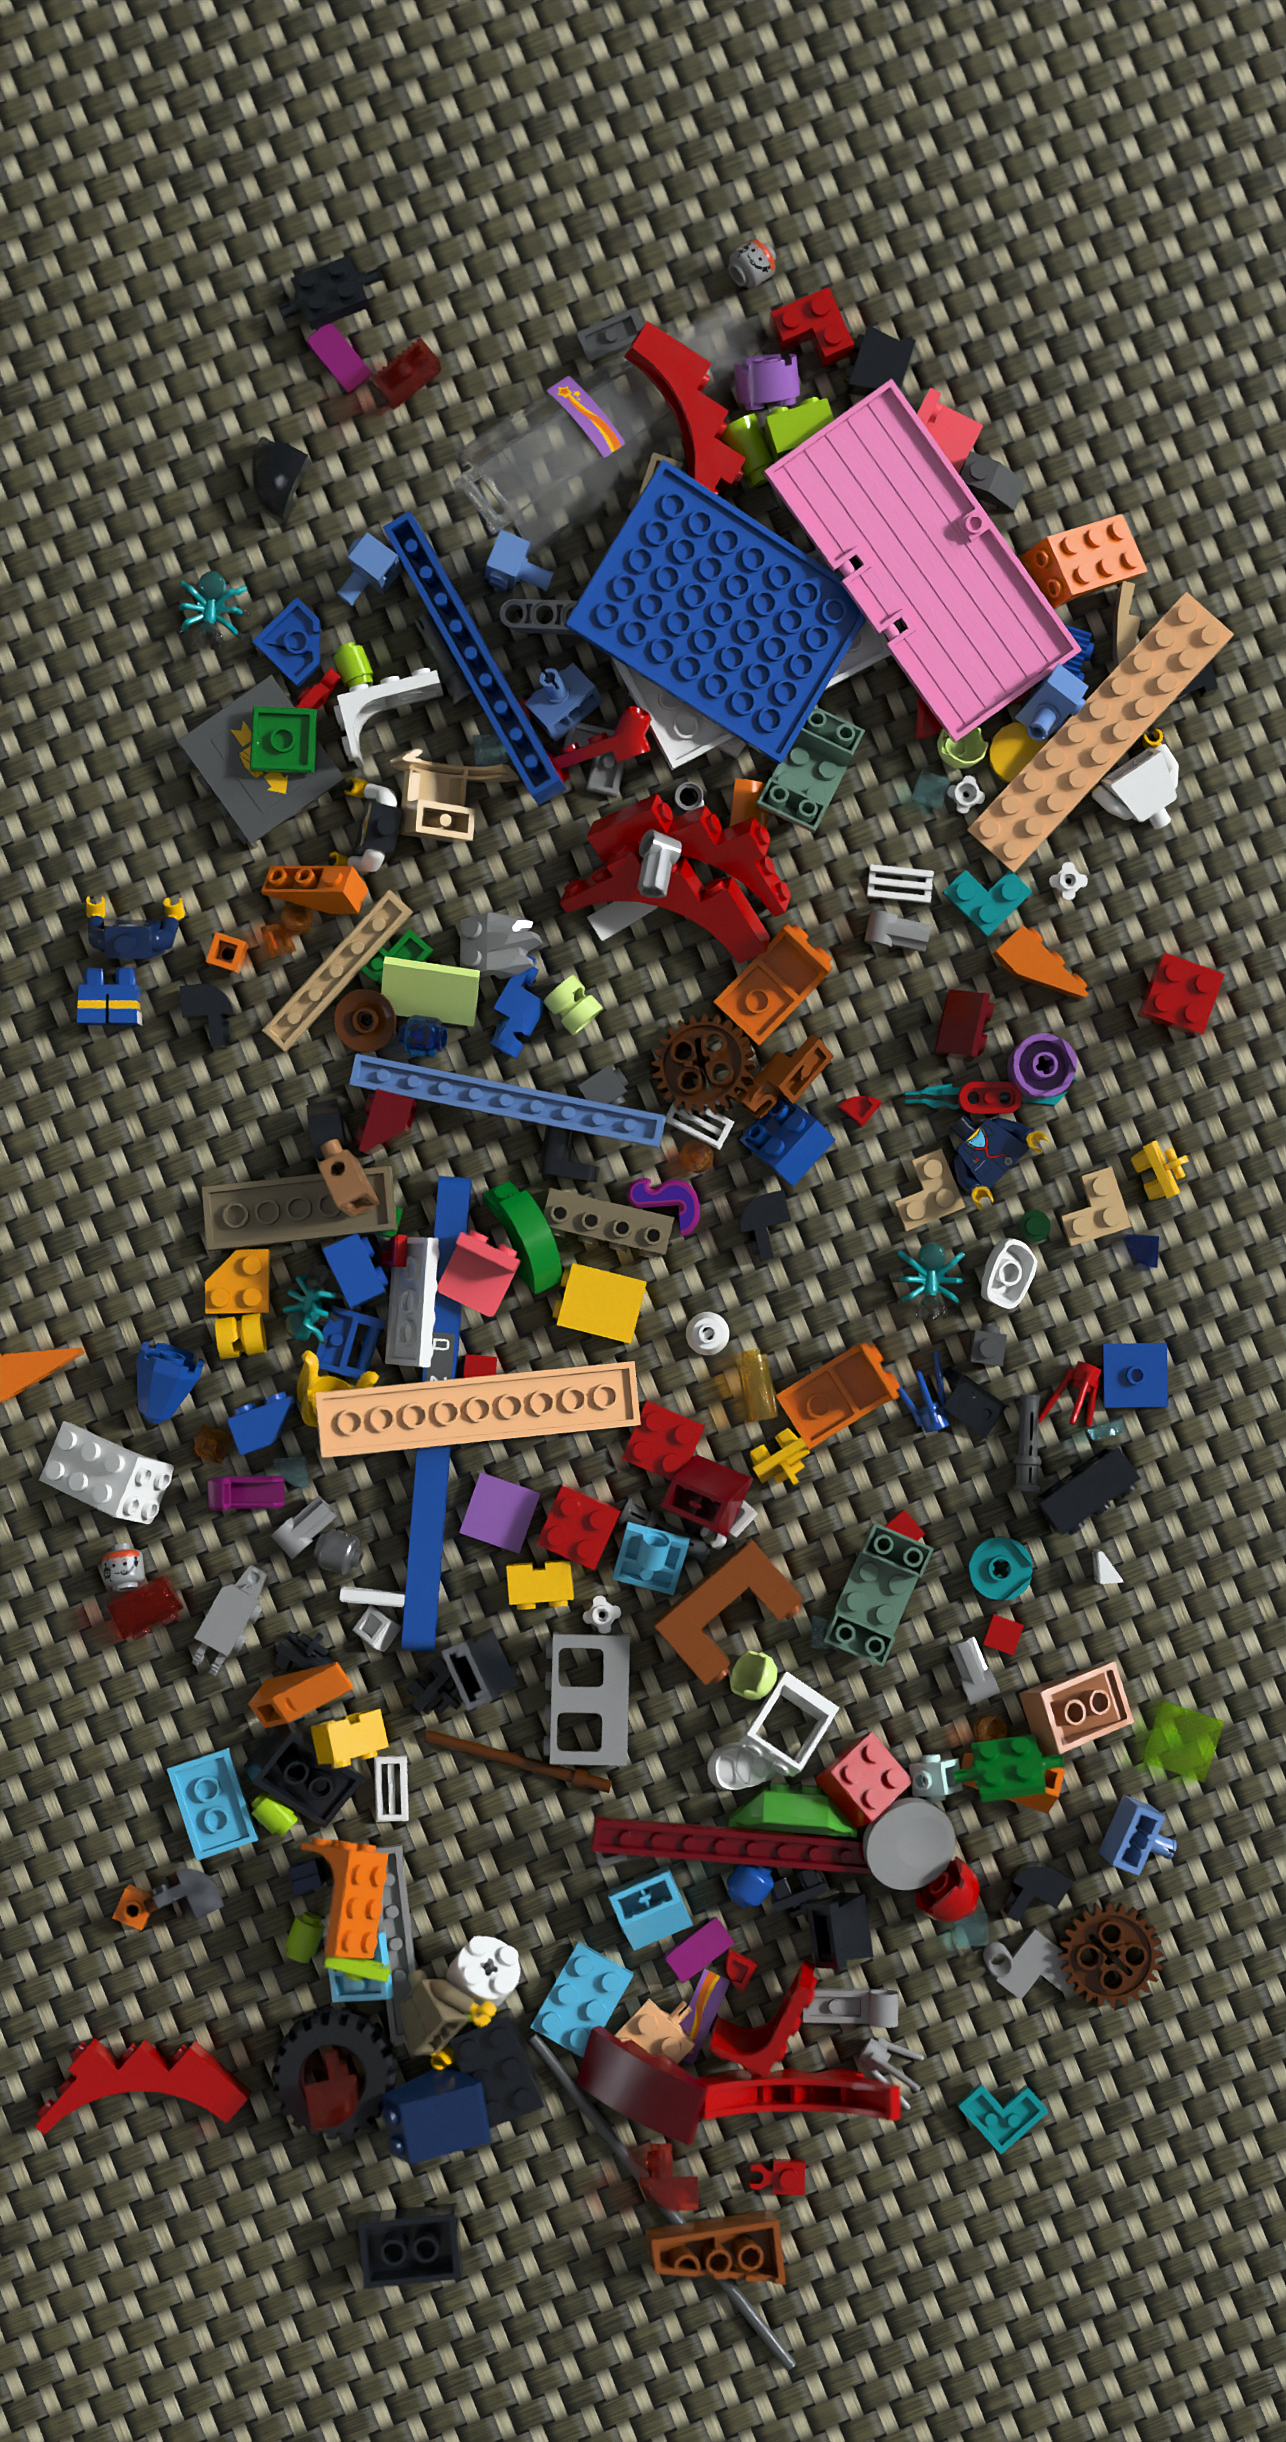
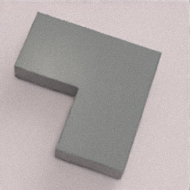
M579 722L567 732L564 747L578 742L579 747L590 744L588 738L606 732L607 737H611L615 731ZM613 751L590 758L593 760L586 791L617 798L626 760L616 762Z
M1034 1927L1012 1954L1013 1969L1011 1973L1003 1978L995 1976V1980L1020 2000L1040 1975L1065 1994L1074 1985V1983L1067 1984L1065 1981L1071 1972H1062L1060 1970L1062 1965L1068 1963L1067 1960H1062L1058 1957V1954L1063 1952V1950Z

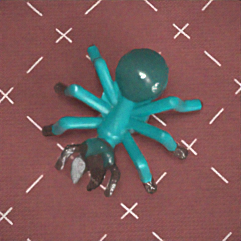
M209 571L199 579L198 588L201 594L182 580L180 582V585L198 601V605L182 603L180 606H174L173 611L194 610L202 613L186 619L182 627L176 631L178 635L186 632L191 624L203 620L204 623L200 625L199 629L192 633V646H195L196 637L199 635L198 641L202 649H206V644L209 641L210 650L212 651L216 646V637L218 636L219 648H223V635L216 628V621L225 626L239 640L243 639V635L222 617L225 613H235L248 618L251 616L249 611L241 610L235 606L226 607L225 601L231 596L240 595L247 591L248 587L246 585L237 589H229L224 594L226 582L215 571Z
M936 1242L925 1243L919 1249L918 1259L921 1265L901 1250L896 1252L901 1259L917 1271V1277L893 1276L891 1281L922 1284V1286L897 1300L896 1304L898 1306L924 1291L926 1296L916 1305L915 1318H919L920 1307H923V1318L928 1320V1314L931 1312L932 1320L935 1321L940 1314L939 1307L942 1308L943 1319H947V1307L936 1296L938 1292L949 1298L958 1307L964 1305L953 1293L939 1285L940 1283H970L968 1278L944 1277L945 1272L965 1257L964 1252L957 1254L945 1266L942 1265L945 1262L946 1254L943 1247Z
M312 1262L307 1275H298L296 1277L297 1283L306 1296L302 1295L300 1289L288 1290L289 1296L299 1300L297 1305L283 1308V1312L288 1315L285 1320V1329L290 1337L306 1341L312 1332L317 1336L320 1344H326L322 1332L314 1327L313 1324L325 1326L329 1320L337 1322L339 1318L332 1314L331 1304L320 1300V1298L340 1299L344 1297L343 1292L321 1291L327 1279L331 1276V1269L328 1266H317V1263Z

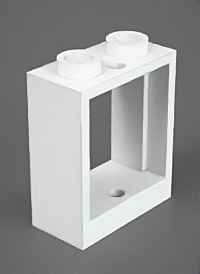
M786 1671L778 1678L773 1689L764 1700L739 1741L746 1745L745 1749L750 1754L758 1758L764 1757L770 1761L775 1771L784 1776L790 1775L793 1777L803 1769L839 1710V1707ZM779 1695H782L818 1720L794 1760L756 1735Z

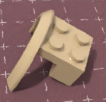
M419 749L406 751L390 760L391 767L404 771L401 804L403 814L399 834L445 842L460 843L473 841L476 809L465 807L467 781L495 783L519 779V776L509 765L470 767L433 763L415 758L422 753V750Z

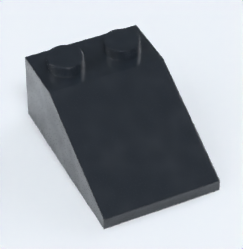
M292 1721L275 1726L244 1764L253 1784L323 1828L328 1826L365 1780L350 1765L332 1769L331 1764H318L312 1734Z

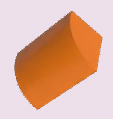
M735 778L730 826L755 816L760 826L768 828L769 812L756 806L766 783Z

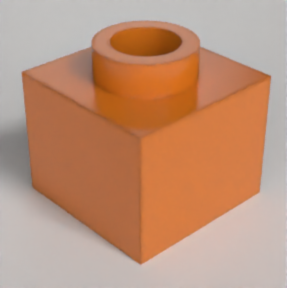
M215 932L205 962L239 975L249 944L246 941ZM228 949L234 951V957L231 960H225L223 956L224 952Z
M129 1884L125 1888L112 1918L142 1931L152 1913L147 1912L143 1901L153 1897L152 1894ZM136 1905L139 1913L137 1915L130 1913L128 1906Z

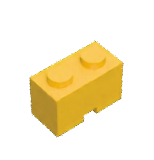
M570 1559L546 1561L544 1568H533V1562L507 1564L509 1605L516 1604L517 1610L536 1608V1603L548 1602L549 1607L568 1606V1600L574 1599Z
M380 1709L363 1710L343 1716V1720L340 1721L330 1720L310 1726L318 1764H331L332 1769L350 1765V1759L358 1757L359 1760L378 1756L377 1750L389 1747Z

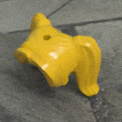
M306 1350L301 1356L304 1364L297 1383V1398L302 1403L301 1413L304 1423L311 1427H318L315 1393L373 1387L379 1375L376 1372L367 1371L361 1375L355 1386L333 1376H318V1358L312 1351Z

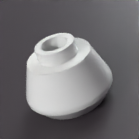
M703 1312L694 1316L688 1323L686 1339L689 1346L695 1352L701 1355H714L726 1346L729 1339V1328L726 1321L718 1314Z

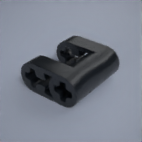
M546 1125L538 1173L598 1183L600 1167L569 1161L573 1134L577 1131Z

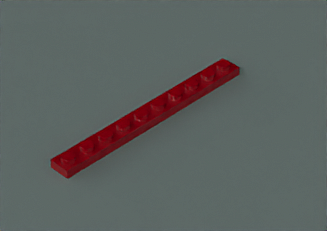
M594 1816L590 1845L592 1852L874 1875L864 1859L862 1838Z

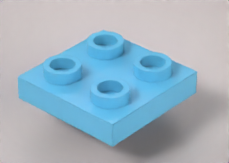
M627 1522L612 1579L674 1595L690 1538Z
M377 1932V1946L374 1952V1959L370 1960L389 1964L385 1932ZM327 1937L324 1938L325 1948H326ZM328 1968L332 2002L387 2000L394 1997L391 1971L388 1983L366 1977H364L363 1981L351 1980L344 1977L345 1972Z

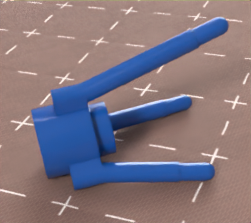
M938 1351L933 1352L939 1404L937 1401L932 1402L921 1371H916L915 1373L926 1404L920 1407L921 1413H919L902 1387L897 1390L899 1396L913 1415L916 1425H923L925 1433H930L949 1425L946 1416L950 1415V1413L942 1408L946 1403Z

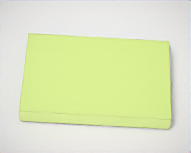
M385 956L381 994L390 1001L396 1015L474 1027L480 971Z

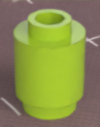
M349 642L336 649L338 653L333 656L344 686H348L350 689L360 684H368L369 687L374 683L372 680L373 671L362 645L355 646L354 642Z
M263 1791L251 1803L255 1808L251 1814L272 1835L276 1833L280 1838L298 1820L293 1814L295 1812L293 1808L266 1791Z
M304 1912L303 1916L297 1915L285 1943L287 1948L285 1955L301 1963H309L311 1957H315L326 1928L321 1923L322 1918L320 1916Z

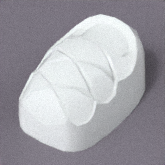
M1007 1238L999 1241L993 1248L987 1260L982 1278V1298L994 1305L1007 1309H1013L1021 1302L1033 1280L1038 1262L1025 1243Z
M742 1742L729 1743L716 1748L707 1765L711 1783L723 1790H739L758 1785L772 1779L776 1771L772 1768V1763L764 1757L758 1758L750 1754L745 1749L746 1745Z

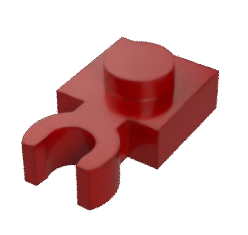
M332 668L329 669L318 685L315 684L312 689L306 688L296 700L298 705L295 708L317 709L318 711L329 699L330 693L342 682L341 676Z
M773 2159V2168H767L761 2162L750 2163V2171H759L763 2175L760 2180H750V2188L760 2190L766 2187V2185H772V2194L804 2195L805 2160Z

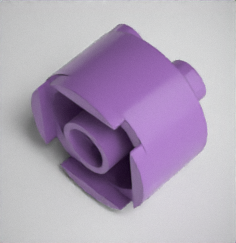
M781 354L746 358V365L741 366L739 361L733 363L737 402L742 403L746 410L764 408V403L774 401L777 402V406L796 404L795 397L800 395L797 357L795 354H789V360H781Z
M1048 1033L1032 1035L1019 1043L1013 1049L1007 1061L1009 1081L1016 1085L1023 1097L1032 1100H1046L1066 1090L1071 1084L1077 1068L1076 1055L1070 1044L1064 1039ZM1039 1062L1040 1064H1047L1048 1068L1044 1072L1037 1070L1036 1065Z

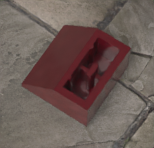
M949 989L946 993L934 1055L971 1062L984 1052L987 1034H982L983 1027L987 1025V1022H990L994 1003L989 1002L990 994Z
M376 1088L375 1095L369 1094L364 1112L369 1115L366 1126L360 1125L355 1143L360 1146L359 1151L371 1156L409 1135L418 1103L412 1098Z
M696 1454L673 1477L660 1507L672 1514L728 1537L753 1478Z

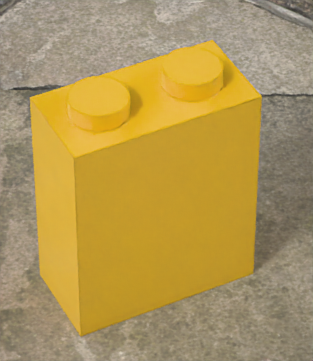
M572 1263L571 1269H564L560 1286L565 1287L566 1290L563 1300H556L552 1317L558 1318L557 1325L631 1344L647 1282Z

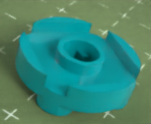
M1004 1536L991 1537L979 1543L971 1553L970 1560L968 1561L969 1577L973 1586L983 1596L990 1599H1014L1028 1588L1032 1578L1033 1565L1029 1552L1018 1541ZM997 1560L1000 1563L1007 1561L1009 1564L1006 1567L1008 1574L1004 1577L1001 1574L994 1576L992 1573L995 1569L993 1563Z

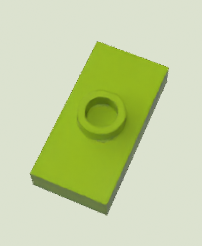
M327 1955L324 1958V1967L345 1972L344 1977L348 1979L363 1981L364 1977L388 1983L391 1971L390 1964L366 1958L333 1957Z

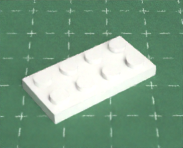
M407 1237L406 1267L391 1268L385 1364L430 1367L433 1355L432 1333L435 1323L437 1262L440 1256L438 1238Z

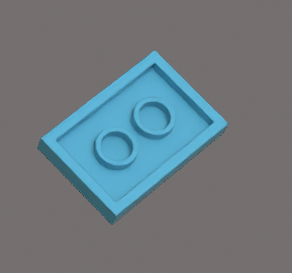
M229 1747L167 1768L196 1861L258 1841L259 1836Z
M578 1941L533 2019L530 2028L583 2058L591 2028L600 2025L603 2028L605 2027L634 1973Z

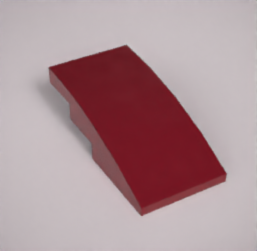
M601 2025L591 2028L576 2084L601 2102L647 2128L683 2144H692L708 2087L663 2053L653 2056L632 2039L622 2042Z

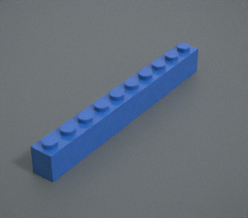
M409 511L383 526L384 531L533 799L540 805L566 790L563 781L419 522Z

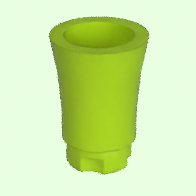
M752 413L727 425L719 438L722 443L746 458L741 467L745 471L742 477L746 478L751 489L768 482L763 473L774 463L762 436L756 414Z

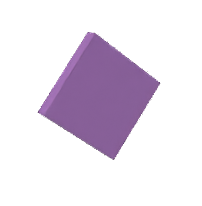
M480 1472L459 1533L520 1554L541 1493Z

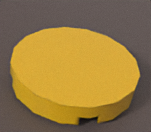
M1013 722L1002 727L994 736L989 748V763L1003 782L1010 784L1046 745L1049 738L1047 737L1045 741L1034 740L1028 735L1026 726L1021 722Z

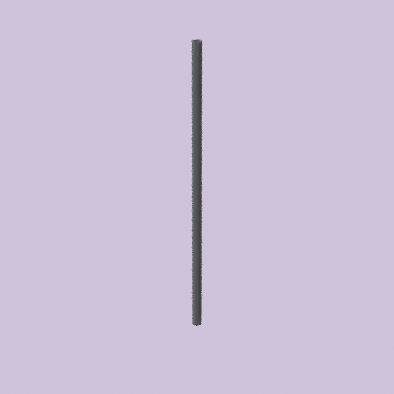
M537 2033L527 2039L529 2045L671 2225L686 2223ZM727 2278V2280L715 2279L787 2371L791 2370L797 2362L731 2278Z

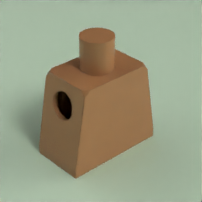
M337 1139L324 1143L320 1149L326 1160L318 1165L337 1207L349 1217L354 1218L380 1204L357 1158L348 1150H342Z

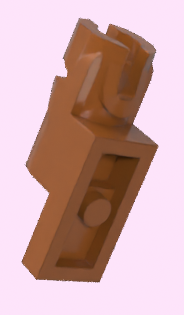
M812 1034L791 1058L777 1051L762 1070L753 1076V1085L746 1086L748 1092H739L737 1095L740 1100L739 1103H742V1107L759 1120L764 1115H767L768 1111L781 1098L794 1104L834 1055L818 1037Z

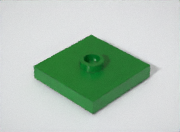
M253 706L250 771L315 774L317 709Z

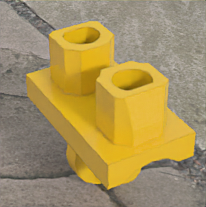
M1156 1140L1143 1146L1144 1150H1141L1131 1158L1137 1173L1152 1167L1157 1179L1143 1185L1149 1200L1164 1196L1168 1199L1180 1193L1170 1169L1173 1170L1177 1180L1185 1177L1181 1164L1189 1161L1186 1155L1177 1158L1173 1147L1164 1151L1169 1161L1167 1163Z
M786 1428L775 1437L781 1450L774 1455H770L764 1444L750 1451V1456L755 1465L753 1470L761 1483L774 1477L778 1484L788 1478L793 1485L799 1483L795 1474L805 1468L800 1459L808 1455L810 1451L802 1437L798 1439L789 1428Z

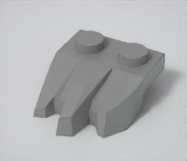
M493 912L462 919L460 968L479 970L480 978L495 975L501 980L519 975L534 967L532 959L527 957L526 954L543 943L539 935L528 931L532 927L533 921L519 916Z

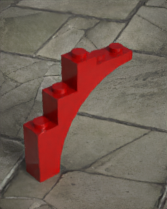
M647 321L638 331L624 358L649 378L661 392L673 412L683 440L686 474L717 495L719 491L723 493L730 485L736 487L745 472L741 467L746 458L718 440L727 427L724 419L729 410L701 393L710 379V376L706 373L712 363Z
M654 794L592 823L587 839L602 862L609 861L612 854L611 851L619 844L624 842L630 844L637 840L641 842L645 833L653 829L680 841L682 845L680 856L703 861L722 869L741 881L761 899L774 917L786 912L791 896L787 884L777 876L771 858L766 856L770 844V836L764 826H760L755 816L721 830V823L715 814H711L706 805L673 819L669 805L665 802L663 803L658 794Z
M639 840L630 844L624 842L616 846L611 851L612 854L607 866L598 868L591 874V877L582 881L580 878L571 881L565 886V891L560 901L566 913L587 905L610 901L640 902L666 908L689 918L708 930L727 948L738 964L766 952L770 940L768 932L733 876L724 880L721 878L715 879L704 888L686 858L677 861L672 866L666 896L660 899L641 895L640 890L637 889L643 857L639 855Z
M94 2038L89 2045L82 2042L71 2054L70 2057L74 2062L68 2070L77 2078L71 2074L58 2089L62 2092V2095L55 2103L49 2099L37 2113L41 2118L34 2127L45 2135L63 2117L82 2105L108 2095L131 2091L160 2092L181 2097L206 2108L227 2123L248 2100L252 2091L195 2040L188 2048L183 2044L171 2058L174 2062L172 2064L146 2039L139 2046L134 2043L131 2044L120 2057L124 2061L123 2063Z
M843 2067L818 2073L789 2068L771 2072L767 2078L760 2074H751L745 2069H738L696 2078L708 2087L700 2118L704 2120L729 2115L774 2111L844 2113L888 2121L901 2119L900 2086L866 2078L863 2072Z

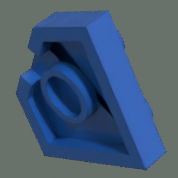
M296 597L252 642L297 688L320 667V619Z

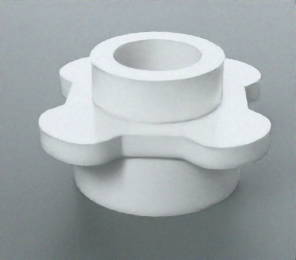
M972 776L964 777L962 782L958 785H951L947 791L948 796L956 802L957 811L963 814L967 813L973 805L982 804L985 800V794L980 791L975 778ZM968 792L969 797H964L963 793Z
M1071 862L1064 863L1062 870L1057 875H1052L1049 879L1050 886L1056 888L1065 900H1072L1075 897V892L1080 887H1085L1088 882L1086 875L1078 873L1075 870V865ZM1067 878L1071 879L1070 884L1066 883Z
M599 1595L593 1599V1605L590 1610L584 1612L583 1619L585 1623H592L598 1627L600 1633L606 1634L610 1632L612 1622L620 1617L621 1609L616 1605L612 1606L606 1602L604 1596ZM604 1612L605 1617L601 1618L599 1613Z

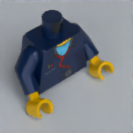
M101 896V903L92 904L90 897H87L86 915L88 917L89 943L95 949L105 950V958L149 959L166 952L174 944L179 925L178 920L185 916L182 899L179 898V902L175 905H171L170 898H166L163 901L166 917L163 920L103 919L105 916L104 897Z
M963 1115L951 1126V1129L963 1140L954 1150L956 1156L954 1157L953 1164L957 1182L972 1197L976 1208L982 1210L983 1207L979 1200L983 1197H988L991 1202L994 1201L989 1189L1030 1149L1027 1145L1036 1154H1041V1149L1036 1146L1037 1142L1046 1140L1049 1143L1050 1140L1043 1132L1033 1131L1016 1121L998 1117L992 1120L987 1118L976 1127Z

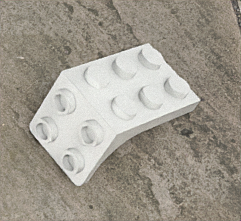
M423 668L413 671L411 677L399 679V676L387 677L380 681V685L368 687V684H360L351 687L349 693L337 695L339 705L334 706V711L341 731L346 730L347 736L342 737V742L349 762L355 761L358 768L364 766L359 747V736L363 725L371 716L384 710L444 695L437 670L430 671V668Z
M63 1421L39 1480L113 1517L150 1524L159 1511L162 1497L171 1482L174 1467L169 1463L125 1449L81 1427Z

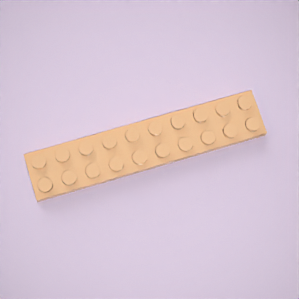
M1185 592L1092 693L1081 710L1075 716L1072 715L967 831L1008 869L1015 873L1227 644L1234 634L1188 592Z
M635 1361L315 1393L321 1458L641 1425Z

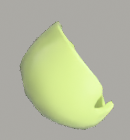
M978 727L955 743H953L946 731L942 729L937 741V749L945 763L955 769H967L984 758L988 749V742L983 740L981 729Z
M746 1651L737 1660L732 1669L730 1677L732 1692L748 1700H759L767 1696L777 1681L778 1669L773 1659L762 1652Z

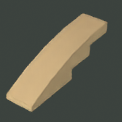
M1123 581L1118 588L1113 618L1112 658L1114 670L1134 649L1141 617L1129 615L1135 583Z

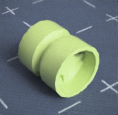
M574 975L563 981L543 1001L554 1015L562 1016L561 1023L572 1036L583 1029L603 1010V1007L592 995L586 996L584 994L585 987Z

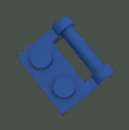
M330 1305L329 1314L322 1332L324 1341L319 1342L316 1353L319 1368L359 1379L363 1373L369 1371L380 1329L384 1330L386 1320ZM359 1323L368 1325L357 1366L354 1368L347 1366Z

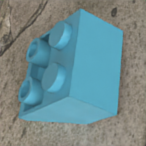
M668 1865L609 1890L611 1904L634 1951L693 1926Z

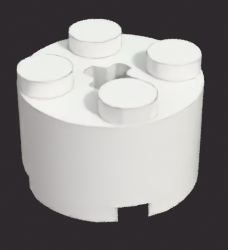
M474 1937L462 1948L450 1964L446 1980L457 1990L474 1999L473 2003L477 2006L487 2001L497 2007L507 1998L518 1983L520 1976L518 1953L515 1948L496 1938Z

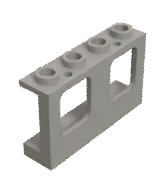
M553 1632V1640L547 1639L546 1659H552V1672H546L545 1691H551V1704H545L544 1721L545 1723H551L550 1736H544V1755H550V1764L627 1766L630 1633L590 1635L558 1634V1632ZM563 1648L602 1650L604 1654L602 1685L599 1687L562 1686L558 1681L559 1651ZM560 1713H597L601 1715V1749L598 1751H562L558 1749V1715Z

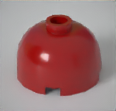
M955 1857V1860L950 1861L945 1871L937 1879L924 1887L923 1892L917 1890L916 1905L922 1912L936 1921L952 1923L971 1915L976 1909L979 1897L977 1876L959 1857Z

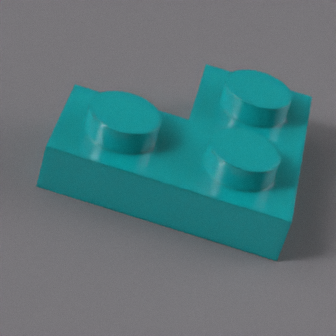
M965 869L942 894L987 938L1033 891L1011 870L987 891Z
M980 2082L957 2103L961 2111L1001 2155L1049 2112L1027 2085L1023 2086L1002 2106Z

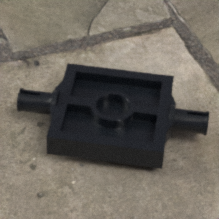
M349 255L291 277L290 279L295 290V301L278 308L283 320L301 313L307 319L311 330L370 308L365 287L383 281L378 267L360 275L354 268Z

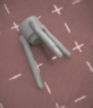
M881 2036L877 2041L869 2038L857 2057L862 2062L861 2067L870 2072L876 2080L889 2083L879 2072L885 2069L902 2083L918 2092L920 2087L888 2063L891 2054L886 2051L890 2050L918 2061H923L924 2056L889 2043ZM900 2094V2104L906 2110H910L911 2106Z

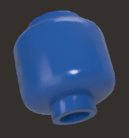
M738 1864L726 1882L729 1888L727 1891L729 1897L744 1908L759 1906L773 1889L774 1880L770 1875L772 1871L770 1866Z

